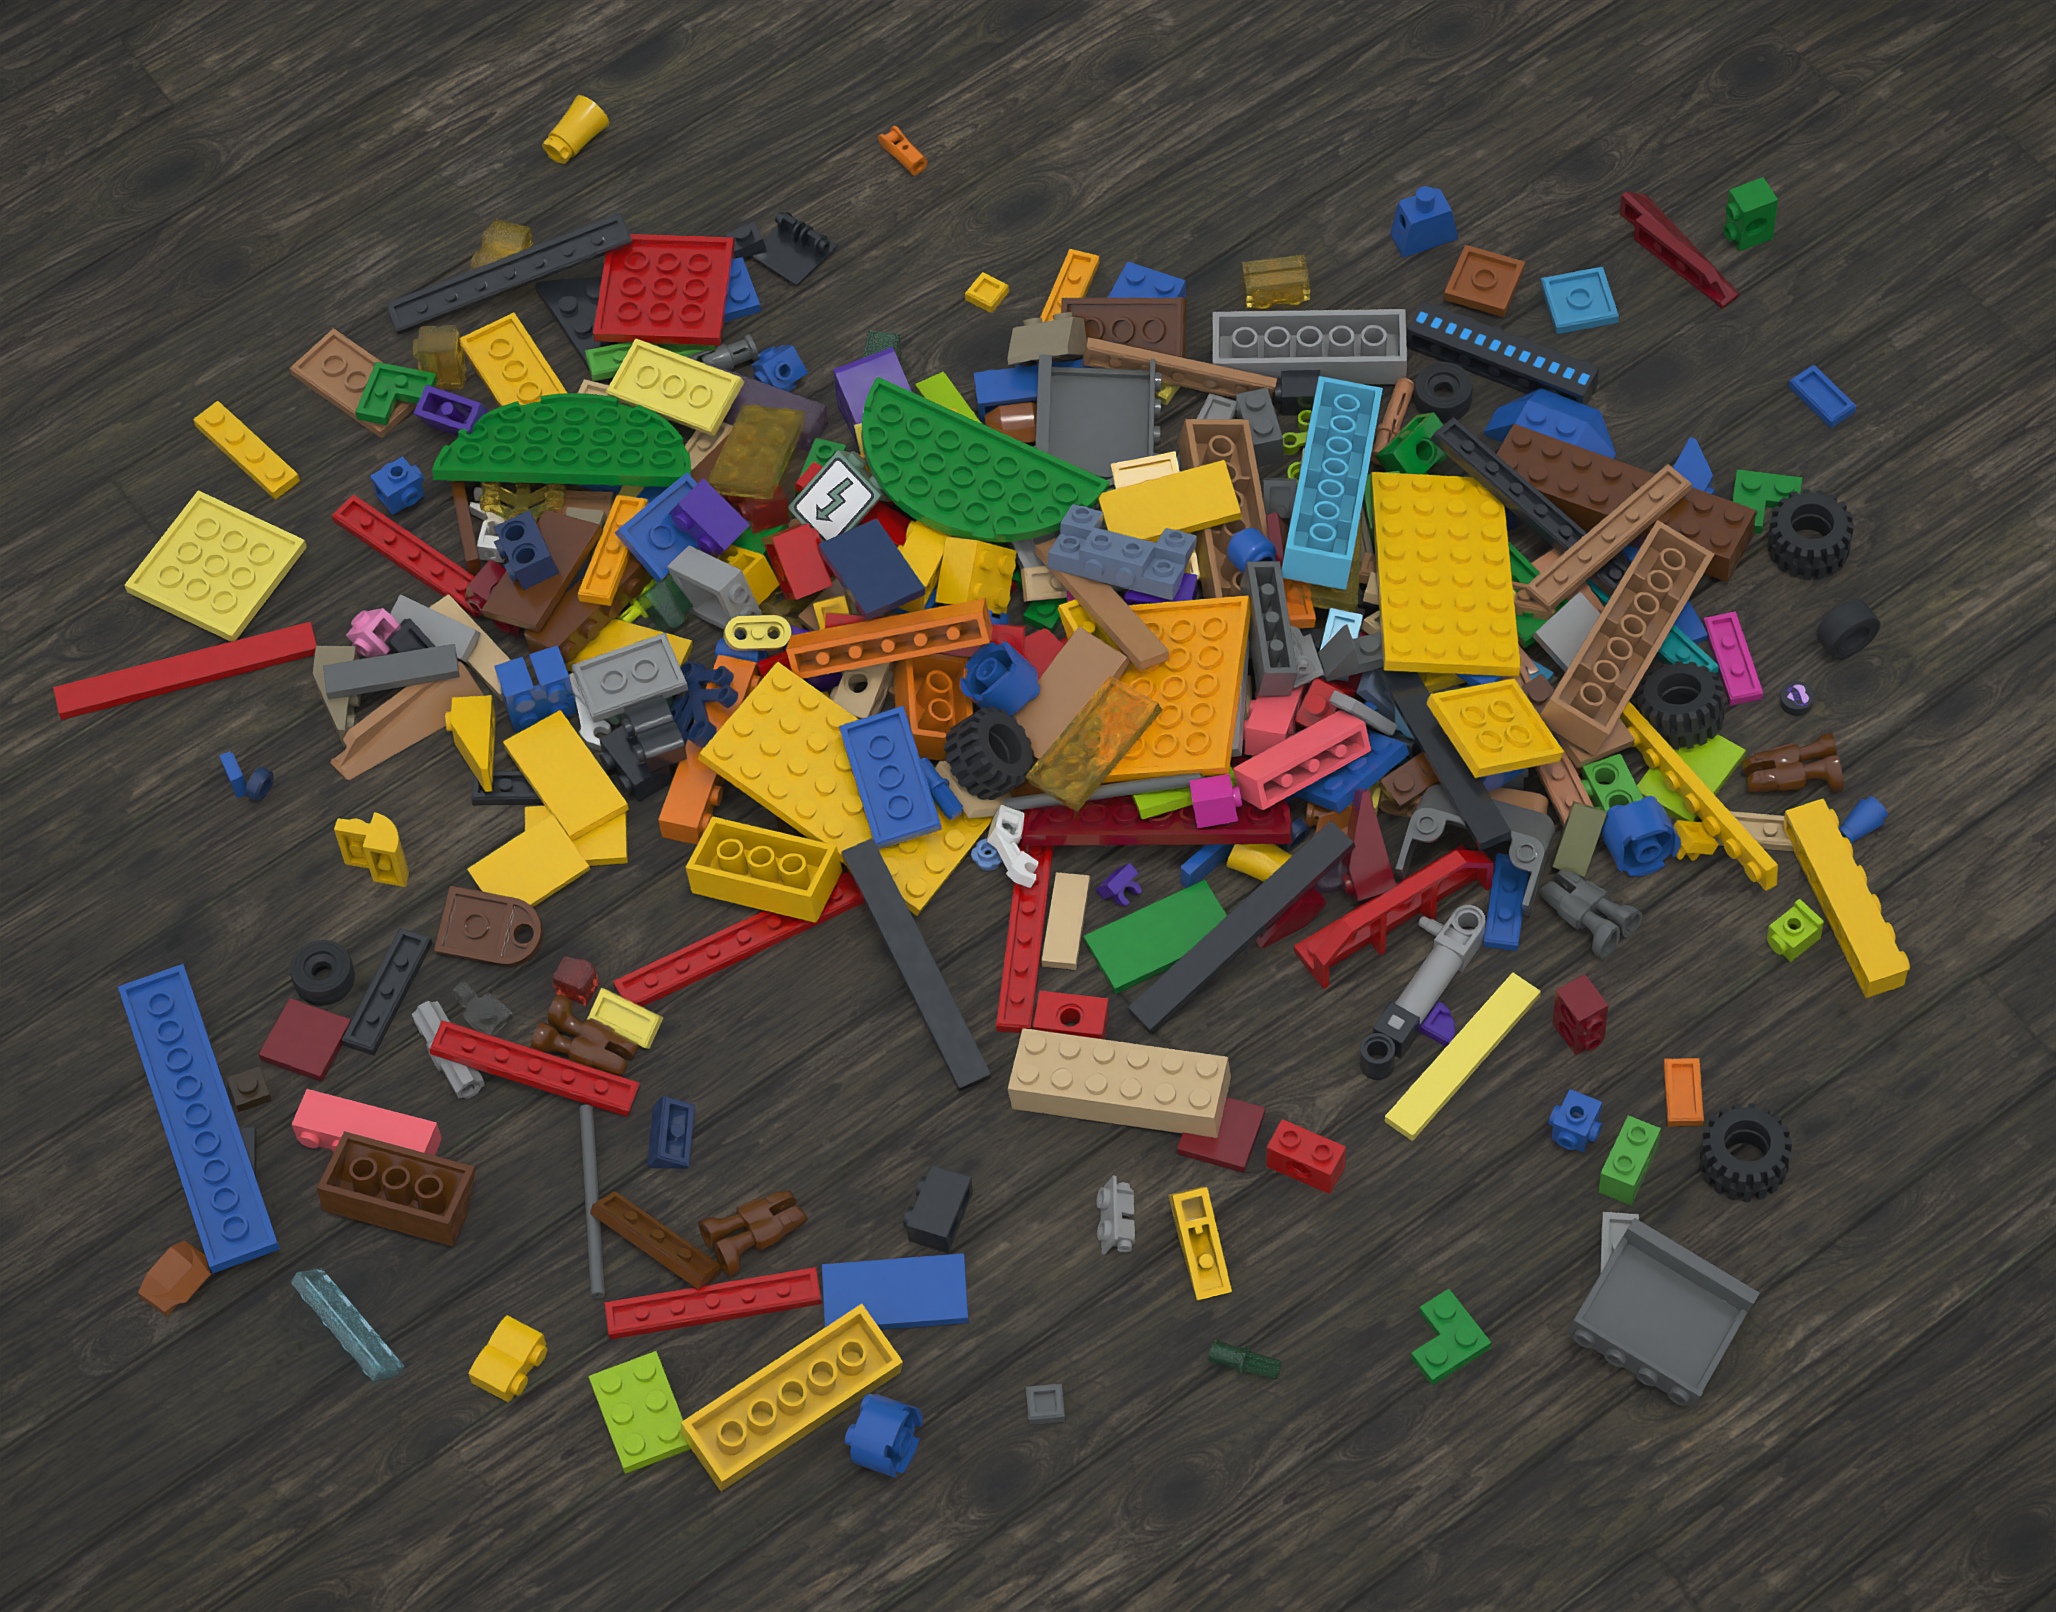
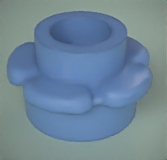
M987 839L978 841L976 848H973L971 851L972 860L982 870H995L1003 862L997 849L988 843ZM990 851L991 854L986 855L985 852Z

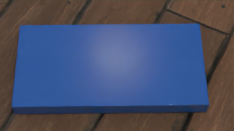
M904 706L839 726L872 836L878 850L942 830Z
M964 1253L822 1264L825 1327L860 1304H863L880 1330L969 1323Z

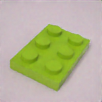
M656 1351L588 1376L625 1474L691 1449L680 1433L683 1419Z

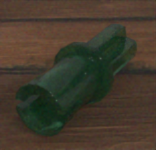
M1217 1339L1214 1340V1344L1212 1343L1208 1358L1209 1362L1238 1370L1239 1374H1244L1245 1371L1272 1379L1278 1378L1282 1367L1280 1360L1251 1352L1250 1346L1245 1348L1237 1347Z

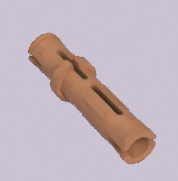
M1399 378L1396 381L1383 421L1375 430L1376 440L1370 457L1374 464L1381 465L1376 455L1400 432V427L1415 387L1414 382L1407 378Z

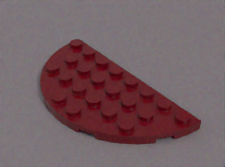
M1241 756L1232 757L1230 761L1232 770L1234 767L1247 761V759ZM1111 782V783H1104V784H1098V785H1092V786H1099V785H1106V784H1114V783H1121V782ZM1126 795L1034 808L1025 823L1021 837L1023 846L1291 844L1293 830L1290 809L1285 799L1262 810L1241 798L1242 806L1236 807L1237 822L1197 828L1193 805L1141 819L1132 796Z

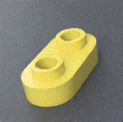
M778 615L737 616L731 619L724 629L726 644L736 651L778 650L786 645L791 636L789 623ZM775 629L778 632V638H769L767 631ZM736 630H742L744 631L746 638L744 640H738L735 637L734 632Z

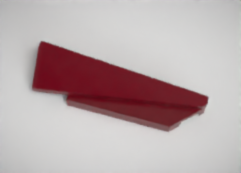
M1625 192L1621 195L1620 215L1635 226L1634 240L1720 308H1725L1739 296V292L1647 195L1633 192Z

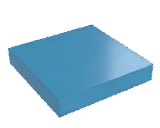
M1603 267L1541 278L1540 285L1556 335L1619 322L1617 308Z

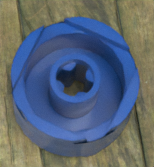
M1001 641L1002 644L1000 645L991 642L977 650L968 660L965 667L969 671L965 679L961 676L960 687L962 692L981 709L984 707H995L999 710L1001 708L1007 712L1008 716H1014L1028 701L1033 700L1039 694L1038 673L1036 668L1008 642Z
M1647 796L1642 800L1625 806L1616 805L1607 811V820L1602 827L1601 836L1619 871H1627L1629 876L1634 877L1648 875L1664 867L1663 860L1670 854L1674 858L1681 846L1680 837L1664 807L1654 796Z
M867 1393L862 1400L861 1413L857 1423L851 1424L846 1432L845 1444L851 1446L850 1455L854 1464L895 1478L897 1477L896 1471L903 1473L907 1469L916 1452L920 1438L914 1437L915 1426L922 1427V1412L919 1408L879 1394Z

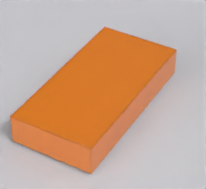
M1699 1058L1664 1059L1667 1127L1703 1126L1704 1117Z

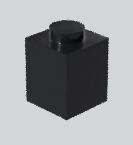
M1320 370L1281 371V384H1276L1275 403H1282V416L1299 415L1304 410L1312 411Z

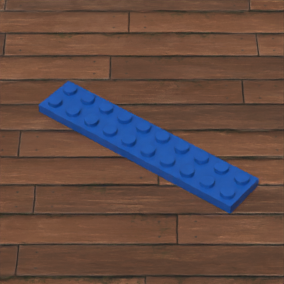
M184 964L118 986L212 1274L280 1250Z

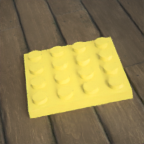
M197 491L126 582L125 588L127 593L232 642L238 639L307 546L304 539L201 491Z

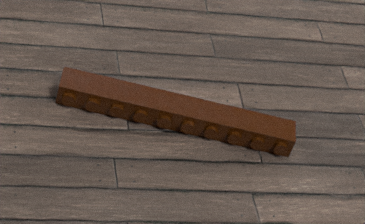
M737 426L692 470V478L697 484L702 479L707 481L730 504L738 495L746 491L752 481L768 469L771 464L768 443L742 427ZM631 553L612 604L608 606L579 601L578 592L584 579L583 576L561 597L540 632L529 629L525 632L530 654L558 645L565 665L573 661L578 653L590 641L594 640L611 620L617 618L622 609L633 598H637L654 578Z

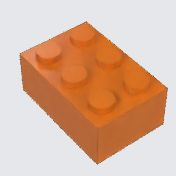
M935 653L899 660L893 670L895 708L904 706L920 758L927 757L928 759L946 761L945 756L947 752L944 750V743L947 742V733L951 731L950 729L954 725L973 714L972 700L962 692L960 687L961 676L965 679L969 671L965 667L969 658Z

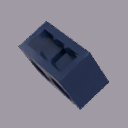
M530 510L494 526L499 537L498 540L494 541L500 557L502 559L508 557L510 561L504 564L512 582L519 580L523 590L559 574Z

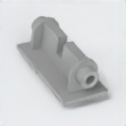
M1290 626L1298 670L1294 688L1324 675V671L1311 634L1303 637L1299 628Z
M1113 1175L1105 1186L1099 1189L1097 1194V1207L1101 1209V1221L1098 1225L1097 1237L1098 1240H1101L1102 1254L1104 1255L1112 1246L1118 1247L1119 1252H1130L1135 1244L1134 1220L1122 1219V1216L1132 1217L1134 1215V1191L1128 1183L1122 1182L1117 1184V1178Z

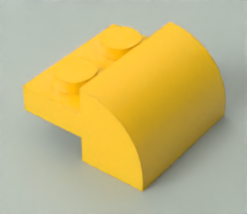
M375 812L370 824L355 818L350 820L338 818L334 831L344 863L346 865L369 868L374 882L406 887L409 870L400 838L393 822L384 815Z

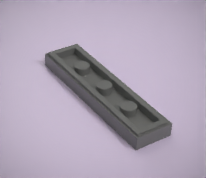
M455 644L323 665L328 699L460 677Z

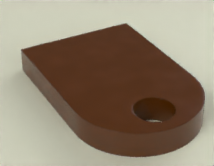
M450 886L434 951L440 955L498 966H518L530 960L539 950L544 934L543 924L534 908L521 899ZM523 927H531L534 931L533 938L528 943L522 944L517 942V932Z

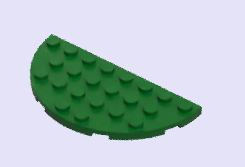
M880 377L875 379L869 390L864 405L861 432L863 451L869 469L880 488L898 507L933 529L960 538L984 542H1014L1033 539L1060 530L1061 521L1072 504L1092 509L1099 502L1098 498L1101 494L1109 490L1110 481Z
M585 393L540 396L541 401L520 405L516 401L485 413L474 424L471 434L466 429L458 431L459 437L450 446L445 445L442 448L432 468L433 480L670 487L687 472L692 477L690 454L683 444L682 436L668 421L641 405L633 408L619 404L618 398Z

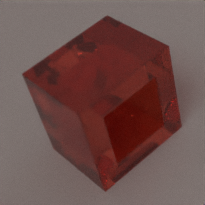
M564 956L552 977L557 995H564L570 1000L585 1006L588 1005L599 986L595 967L590 962L581 958L575 960Z

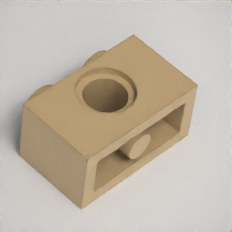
M893 662L841 671L842 679L839 686L833 688L830 699L859 720L879 714L893 681V670L896 666ZM868 682L864 691L854 693V688L858 683Z

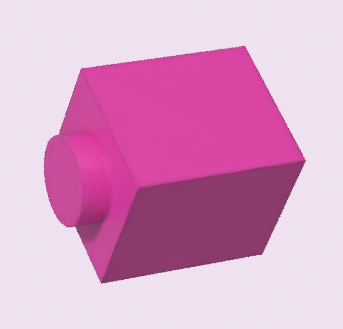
M1230 774L1189 781L1197 828L1238 821L1236 807L1242 806L1239 786L1232 787Z

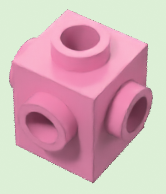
M384 608L360 612L352 620L351 625L353 627L346 634L353 642L352 646H356L357 652L368 658L388 655L391 650L384 641L399 624Z

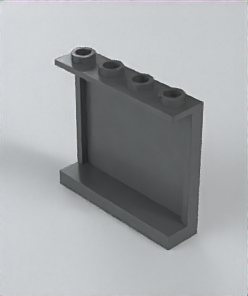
M1039 355L1036 448L1105 480L1113 478L1111 464L1160 455V453H1153V446L1160 444V426H1154V418H1160L1161 399H1155V391L1161 392V372H1155V359L1150 360V370L1052 367V355Z
M1634 1218L1566 1333L1573 1336L1574 1341L1580 1346L1593 1348L1603 1354L1610 1364L1616 1367H1624L1636 1374L1637 1379L1643 1384L1651 1387L1655 1386L1664 1391L1676 1404L1687 1405L1693 1408L1702 1396L1705 1386L1760 1293Z

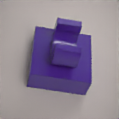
M1131 863L1118 867L1095 889L1103 900L1113 896L1114 901L1120 907L1127 906L1130 903L1124 896L1125 888L1129 889L1134 896L1142 892L1140 885L1135 881H1131L1138 874Z

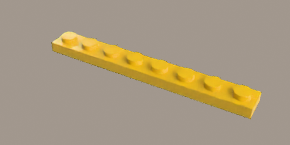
M1628 701L1619 718L1635 739L1631 747L1636 746L1651 769L1657 768L1660 771L1666 786L1681 796L1688 811L1699 816L1711 836H1717L1723 843L1727 854L1732 859H1737L1744 866L1745 872L1751 881H1757L1765 891L1776 886L1778 864L1634 705Z

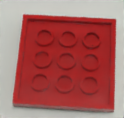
M630 234L633 241L632 245L605 255L593 330L594 341L633 343L635 339H639L647 343L721 345L735 248L734 237Z

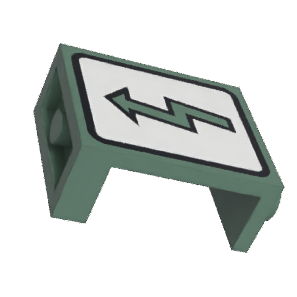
M838 450L787 508L802 524L809 523L811 529L815 527L821 542H824L854 529L878 501L890 502L891 499L880 488L873 475L866 469L867 462L855 451L846 452Z

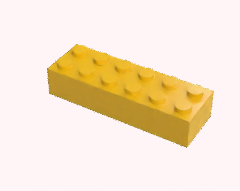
M860 1304L682 1421L680 1433L722 1492L862 1399L867 1393H871L900 1374L903 1361L863 1304Z

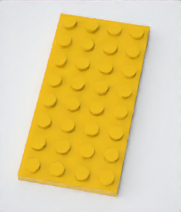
M1372 472L1370 488L1384 670L1519 677L1521 666L1505 505L1473 477Z
M777 662L699 753L698 760L807 838L836 845L840 861L844 864L841 851L873 838L839 728L841 725L859 719ZM934 801L942 830L879 849L909 911L916 916L920 914L990 827L994 816L968 818L963 811L961 815L950 820Z

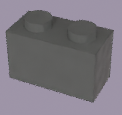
M1268 388L1236 394V418L1249 419L1257 467L1282 462L1283 437Z

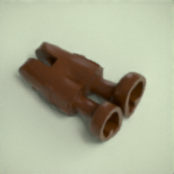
M1832 733L1822 734L1815 742L1800 748L1798 744L1790 743L1774 747L1770 751L1757 752L1741 762L1743 772L1748 776L1746 784L1749 793L1778 790L1779 792L1804 789L1806 780L1809 779L1825 780L1829 789L1833 792L1844 791L1839 755H1837L1836 743ZM1820 759L1819 761L1805 765L1801 763L1802 761Z
M561 994L555 997L550 1006L548 1024L541 1022L537 1026L531 1040L532 1049L545 1053L560 1052L568 1054L570 1061L617 1076L624 1074L628 1067L625 1060H632L639 1049L637 1044L615 1032L609 1025H605L593 1018L586 1020L584 1023L578 1020L572 1014L571 1000ZM558 1032L567 1033L576 1036V1038L570 1040L560 1035Z
M790 1190L777 1191L766 1196L764 1199H753V1201L736 1207V1215L720 1219L707 1217L698 1222L699 1231L706 1246L710 1250L715 1248L717 1261L723 1266L722 1271L727 1277L737 1274L740 1269V1255L748 1248L753 1246L755 1250H764L774 1243H778L783 1239V1236L797 1229L808 1220L803 1209L800 1206H795L797 1201ZM739 1229H742L744 1231L743 1233L735 1235L733 1237H727L729 1234Z

